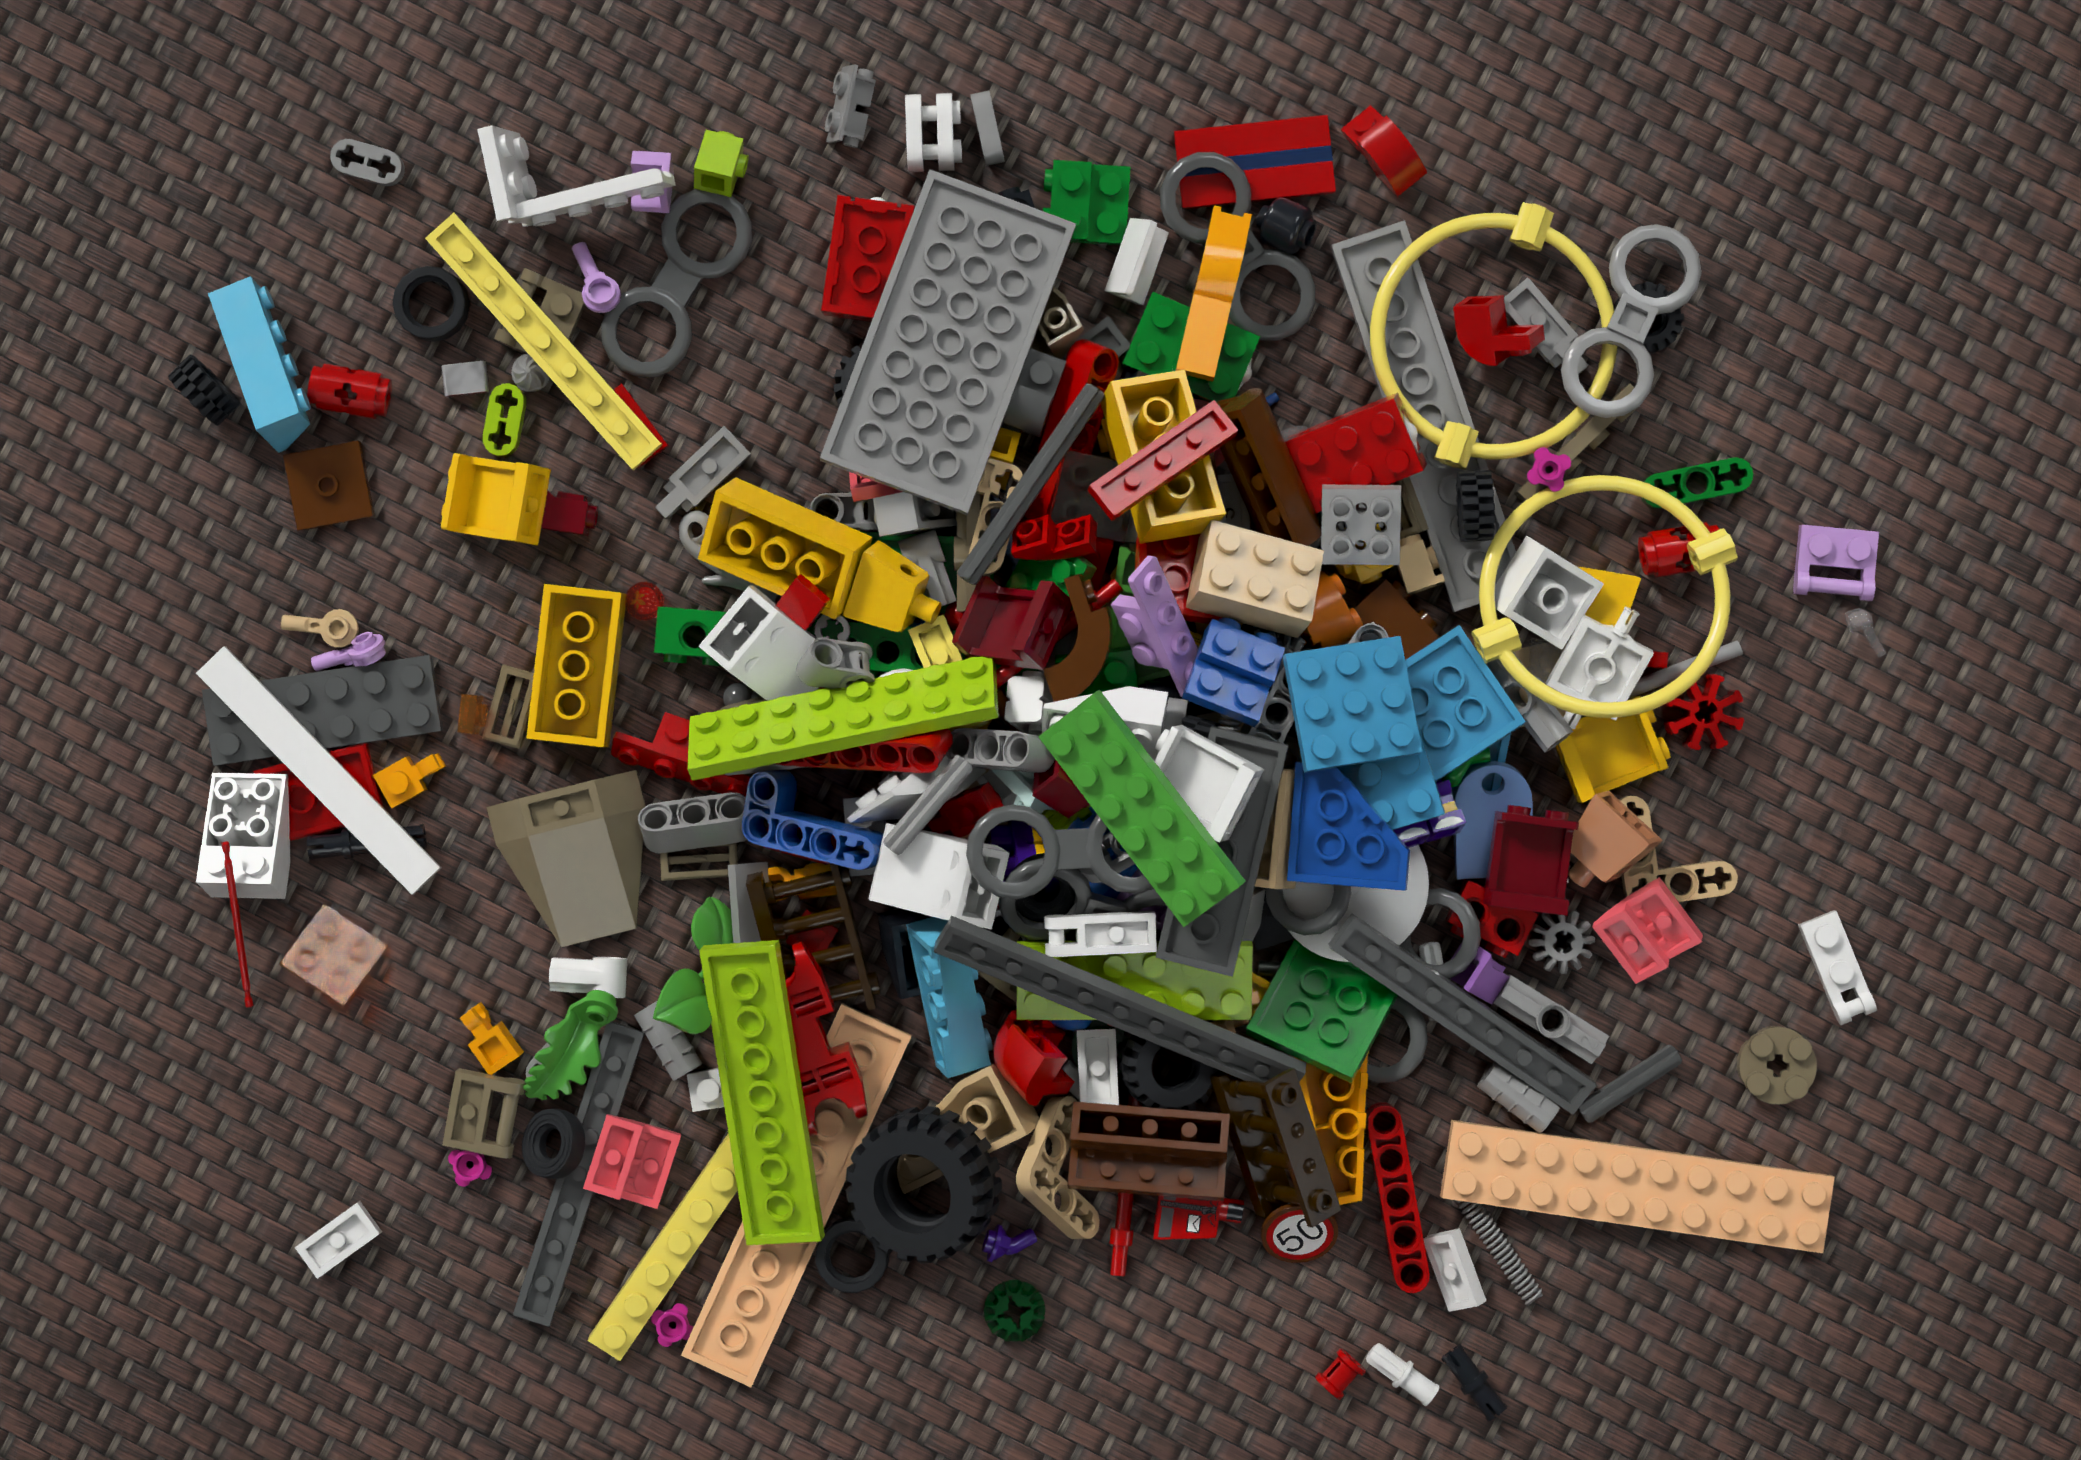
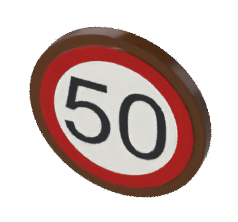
M1293 1203L1274 1210L1265 1219L1261 1228L1262 1244L1266 1251L1281 1261L1291 1263L1308 1262L1323 1256L1334 1246L1338 1238V1224L1334 1215L1311 1228L1307 1226L1301 1205Z

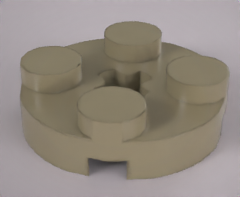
M1769 1026L1762 1028L1744 1042L1738 1053L1737 1072L1742 1083L1757 1099L1769 1104H1787L1804 1097L1816 1076L1817 1060L1810 1042L1796 1031L1786 1027ZM1780 1054L1782 1055V1061L1787 1063L1786 1070H1781L1779 1076H1773V1070L1767 1068V1062L1774 1061L1775 1055Z

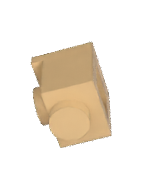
M1420 534L1400 540V565H1397L1407 594L1413 595L1443 585L1445 582L1443 573L1435 576L1433 571L1439 568L1433 547L1425 548Z

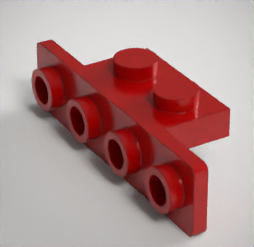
M665 712L652 743L621 732H615L611 755L627 765L646 767L654 770L655 773L662 777H675L689 782L700 790H712L721 794L740 793L746 797L747 786L751 777L743 774H723L692 781L688 772L690 720Z

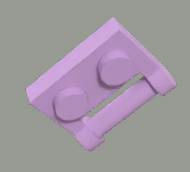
M1799 525L1793 584L1794 594L1807 595L1809 591L1859 596V600L1873 601L1879 532ZM1814 565L1861 570L1860 581L1810 576L1809 567Z

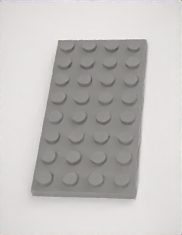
M930 169L822 450L820 461L968 515L1076 228V223Z

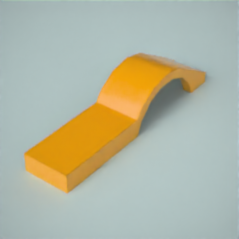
M1215 205L1210 219L1202 262L1175 370H1185L1188 376L1213 381L1215 378L1252 214L1244 213L1242 217L1221 212L1222 207Z

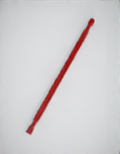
M225 841L221 844L225 856L224 865L242 986L245 991V1006L252 1007L253 1000L250 996L251 987L234 871L229 853L230 844L228 841Z

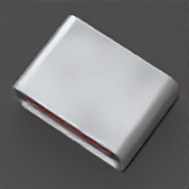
M486 361L441 366L445 397L489 392Z

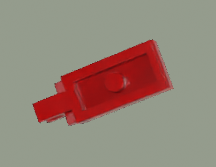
M989 782L959 793L946 801L938 810L939 814L927 824L934 833L940 834L951 829L955 837L961 838L971 833L981 817L992 809L1004 805L1000 795L992 788Z

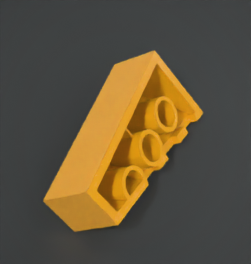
M1368 1054L1352 1084L1306 1063V1074L1299 1082L1340 1205L1362 1201Z

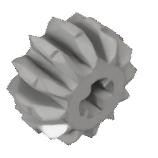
M1572 911L1569 914L1566 922L1565 915L1555 914V921H1553L1548 913H1542L1541 918L1546 926L1543 928L1538 924H1534L1532 927L1534 932L1541 934L1540 938L1528 939L1529 946H1541V949L1536 951L1532 958L1535 961H1539L1548 956L1544 963V969L1547 971H1551L1554 968L1557 960L1558 970L1561 974H1567V961H1570L1575 969H1581L1582 964L1577 956L1579 954L1586 958H1591L1592 956L1589 950L1582 948L1583 944L1595 942L1594 936H1582V933L1587 931L1591 924L1588 921H1583L1576 925L1579 919V913L1576 911ZM1559 931L1563 935H1567V932L1570 935V938L1566 940L1568 947L1565 950L1560 947H1556V949L1553 947V944L1557 941L1555 934Z

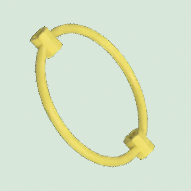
M1523 202L1518 215L1505 213L1472 214L1452 219L1434 227L1413 241L1398 256L1385 275L1377 292L1370 322V347L1373 365L1381 388L1386 397L1398 392L1403 404L1400 409H1405L1410 423L1416 427L1417 432L1421 436L1438 446L1434 459L1447 466L1465 470L1470 457L1509 459L1533 454L1541 447L1548 448L1563 440L1575 431L1590 415L1577 406L1557 425L1532 438L1504 444L1478 443L1476 439L1479 431L1472 429L1470 426L1447 421L1442 431L1423 418L1402 394L1392 374L1387 357L1385 343L1387 313L1393 294L1403 275L1423 253L1437 243L1459 233L1476 229L1502 228L1512 230L1509 241L1527 250L1540 252L1544 241L1555 247L1578 268L1586 279L1598 305L1602 328L1607 327L1615 309L1605 281L1590 258L1573 241L1550 227L1554 213L1543 206ZM1602 344L1598 369L1587 391L1596 399L1601 400L1611 379L1616 362L1618 347L1616 345Z
M1594 475L1565 480L1564 487L1556 492L1551 491L1547 487L1525 500L1509 515L1494 535V539L1487 550L1479 582V603L1483 627L1472 631L1476 650L1484 660V663L1499 659L1509 674L1521 686L1542 701L1564 711L1589 717L1616 718L1637 715L1656 709L1671 702L1694 685L1709 668L1722 645L1728 627L1731 599L1726 565L1735 562L1738 558L1735 544L1730 534L1724 528L1710 533L1704 523L1680 500L1662 489L1636 479L1621 476ZM1587 491H1616L1638 496L1657 504L1676 517L1696 539L1687 544L1689 558L1694 569L1698 571L1700 576L1711 571L1714 582L1715 607L1712 625L1703 648L1692 664L1678 678L1652 694L1623 702H1593L1563 694L1537 679L1521 664L1513 653L1522 647L1514 622L1509 617L1498 620L1495 606V581L1498 566L1507 544L1519 527L1535 512L1549 503L1572 494Z

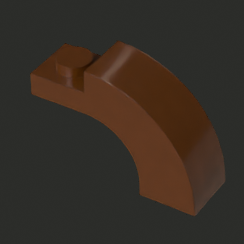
M1082 573L1064 579L1078 624V635L1074 648L1063 661L1046 667L1043 670L1053 702L1077 697L1085 691L1102 671L1111 649L1113 624L1110 608L1106 606L1097 610L1093 609L1092 603L1098 601L1091 579L1084 581Z

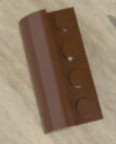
M1248 389L1240 396L1216 401L1238 429L1237 435L1222 445L1220 449L1257 532L1310 546L1321 537L1322 525L1262 389Z
M1073 1101L1068 1189L1224 1201L1230 1114Z

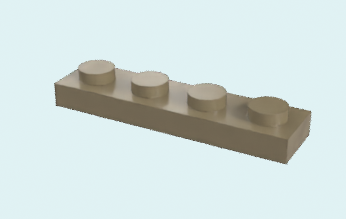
M1629 383L1610 401L1622 399L1630 394L1634 387ZM1636 409L1624 416L1603 418L1594 415L1555 453L1558 456L1566 454L1571 459V467L1565 471L1564 476L1566 477L1582 462L1577 455L1588 445L1594 450L1610 435L1605 429L1616 418L1622 423ZM1547 466L1545 470L1547 473H1551L1553 468ZM1527 480L1514 495L1523 503L1548 486L1539 483L1533 485Z

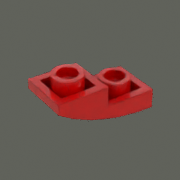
M1049 514L1018 523L1013 531L1011 554L1014 558L1057 560L1096 553L1097 523L1091 514L1058 524L1053 522Z

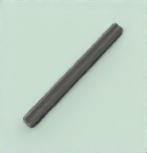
M1086 384L959 568L957 574L964 581L971 585H976L1104 399L1105 395L1099 388L1092 384Z

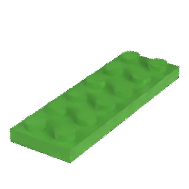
M1100 689L1038 736L1183 927L1246 882Z

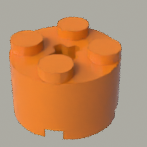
M1320 571L1312 622L1300 635L1305 640L1304 645L1308 644L1313 649L1344 645L1363 626L1357 611L1354 608L1349 609L1342 595L1346 594V590L1336 573L1328 576L1325 572Z

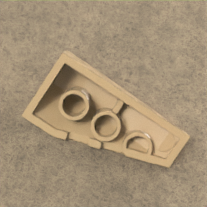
M994 1064L960 1080L944 1099L935 1106L940 1109V1115L950 1110L960 1115L959 1122L966 1124L970 1121L978 1128L975 1134L980 1140L986 1137L992 1146L987 1150L988 1153L1028 1135L1036 1128L1039 1120L1035 1108L1029 1105L1004 1080ZM904 1154L899 1158L897 1176L904 1194L944 1175L934 1163L924 1157Z

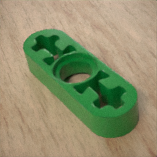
M1734 457L1656 473L1647 477L1643 482L1654 486V480H1659L1661 486L1675 484L1672 476L1678 475V490L1683 497L1678 500L1685 504L1734 494L1747 489L1753 480V469L1746 460ZM1730 465H1734L1738 471L1743 470L1744 477L1738 480L1739 486H1734L1732 480L1717 483L1721 489L1720 491L1714 490L1715 477L1710 468L1716 467V475L1728 473L1731 469ZM1692 472L1703 474L1707 480V487L1701 494H1693L1686 487V479ZM1677 491L1669 492L1670 495L1675 498L1677 497ZM1641 498L1644 504L1650 508H1662L1655 503Z

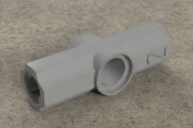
M1499 659L1486 663L1526 721L1524 726L1544 753L1570 736L1573 730L1556 707L1542 701L1521 686L1509 674ZM1520 687L1523 688L1528 695L1527 703H1525L1520 697Z
M1511 974L1508 975L1507 982L1493 1004L1590 1064L1600 1056L1606 1046L1609 1035ZM1550 1009H1556L1559 1014L1558 1024L1551 1029H1545L1542 1025L1543 1014Z

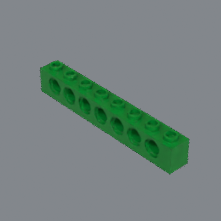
M658 606L654 653L664 654L663 662L686 663L687 656L702 657V665L721 666L700 647L692 648L687 643L686 635L690 628L700 626L704 629L707 637L727 612ZM818 619L807 629L812 635H815V625ZM827 620L828 626L822 628L823 637L829 636V639L838 640L837 635L843 632L841 622L836 625V621ZM848 622L850 625L849 638L867 643L872 648L873 655L869 663L870 673L875 678L879 677V671L889 672L902 668L911 670L923 668L917 662V651L908 632L913 627H907L902 632H894L866 623ZM888 641L894 642L899 648V657L891 664L883 663L878 657L880 645ZM960 651L963 660H965L966 655Z

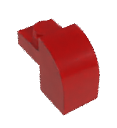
M1371 105L1341 128L1345 138L1368 160L1377 178L1397 197L1428 173L1417 152L1400 129L1387 115L1383 117Z
M1504 295L1468 296L1453 306L1458 340L1466 353L1482 364L1497 366L1509 356L1530 354L1533 348L1545 340L1543 325H1507Z

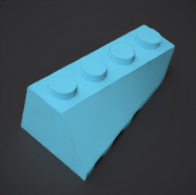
M250 276L210 292L208 296L255 429L280 453L285 451L310 425L306 411L310 410L311 406L303 388L298 389L294 377L299 375L295 361L290 353L286 355L282 343L287 341L284 330L278 320L273 321L269 310L275 307L272 296L266 286L260 287Z
M930 917L906 924L935 1065L947 1078H951L990 1066L991 1062L988 1051L993 1050V1044L988 1030L983 1028L981 1016L986 1014L985 1005L981 995L976 993L974 980H978V970L934 952L935 941L948 920Z

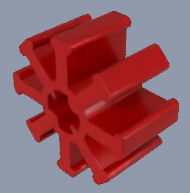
M1707 674L1705 676L1707 682L1703 693H1701L1697 683H1695L1686 691L1690 699L1689 701L1675 698L1663 705V707H1675L1684 711V716L1674 721L1664 722L1663 725L1668 734H1677L1679 729L1691 725L1687 740L1682 743L1684 748L1700 750L1701 746L1699 744L1704 730L1711 742L1709 745L1711 749H1720L1728 745V741L1724 740L1717 726L1718 723L1730 726L1731 730L1742 729L1744 724L1743 717H1731L1722 714V708L1733 703L1743 702L1740 691L1729 690L1728 695L1715 699L1720 683L1725 680L1723 676ZM1701 701L1702 706L1711 707V711L1707 713L1708 721L1705 723V719H1697L1695 713L1700 710L1698 704Z

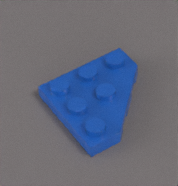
M1296 762L1287 881L1406 891L1410 859L1409 848L1339 767L1304 773L1302 762Z

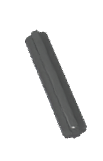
M1671 1044L1666 1045L1587 1097L1578 1108L1587 1122L1595 1121L1682 1063L1680 1054Z

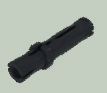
M424 824L403 827L410 836L426 835ZM342 829L340 834L307 836V846L324 845L320 849L307 850L310 860L335 856L353 859L355 854L371 853L348 829ZM426 838L414 839L423 849H426Z

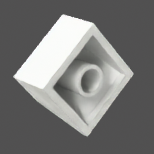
M1526 536L1495 584L1496 610L1562 650L1604 583Z

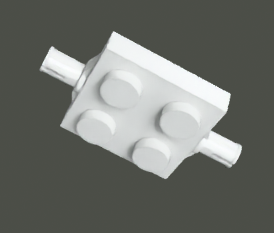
M1625 606L1615 626L1602 624L1583 615L1549 675L1546 684L1563 694L1593 702L1627 701L1654 654L1653 650L1636 642L1628 634L1640 614ZM1566 711L1563 718L1571 729H1575L1582 715Z

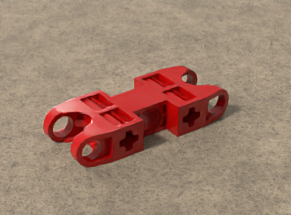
M801 941L792 945L796 966H794L793 974L785 982L810 1137L818 1134L814 1114L816 1107L825 1099L835 1098L841 1100L848 1109H853L857 1119L868 1116L862 1074L850 1042L830 1047L819 1016L834 1011V1000L821 967L806 944Z

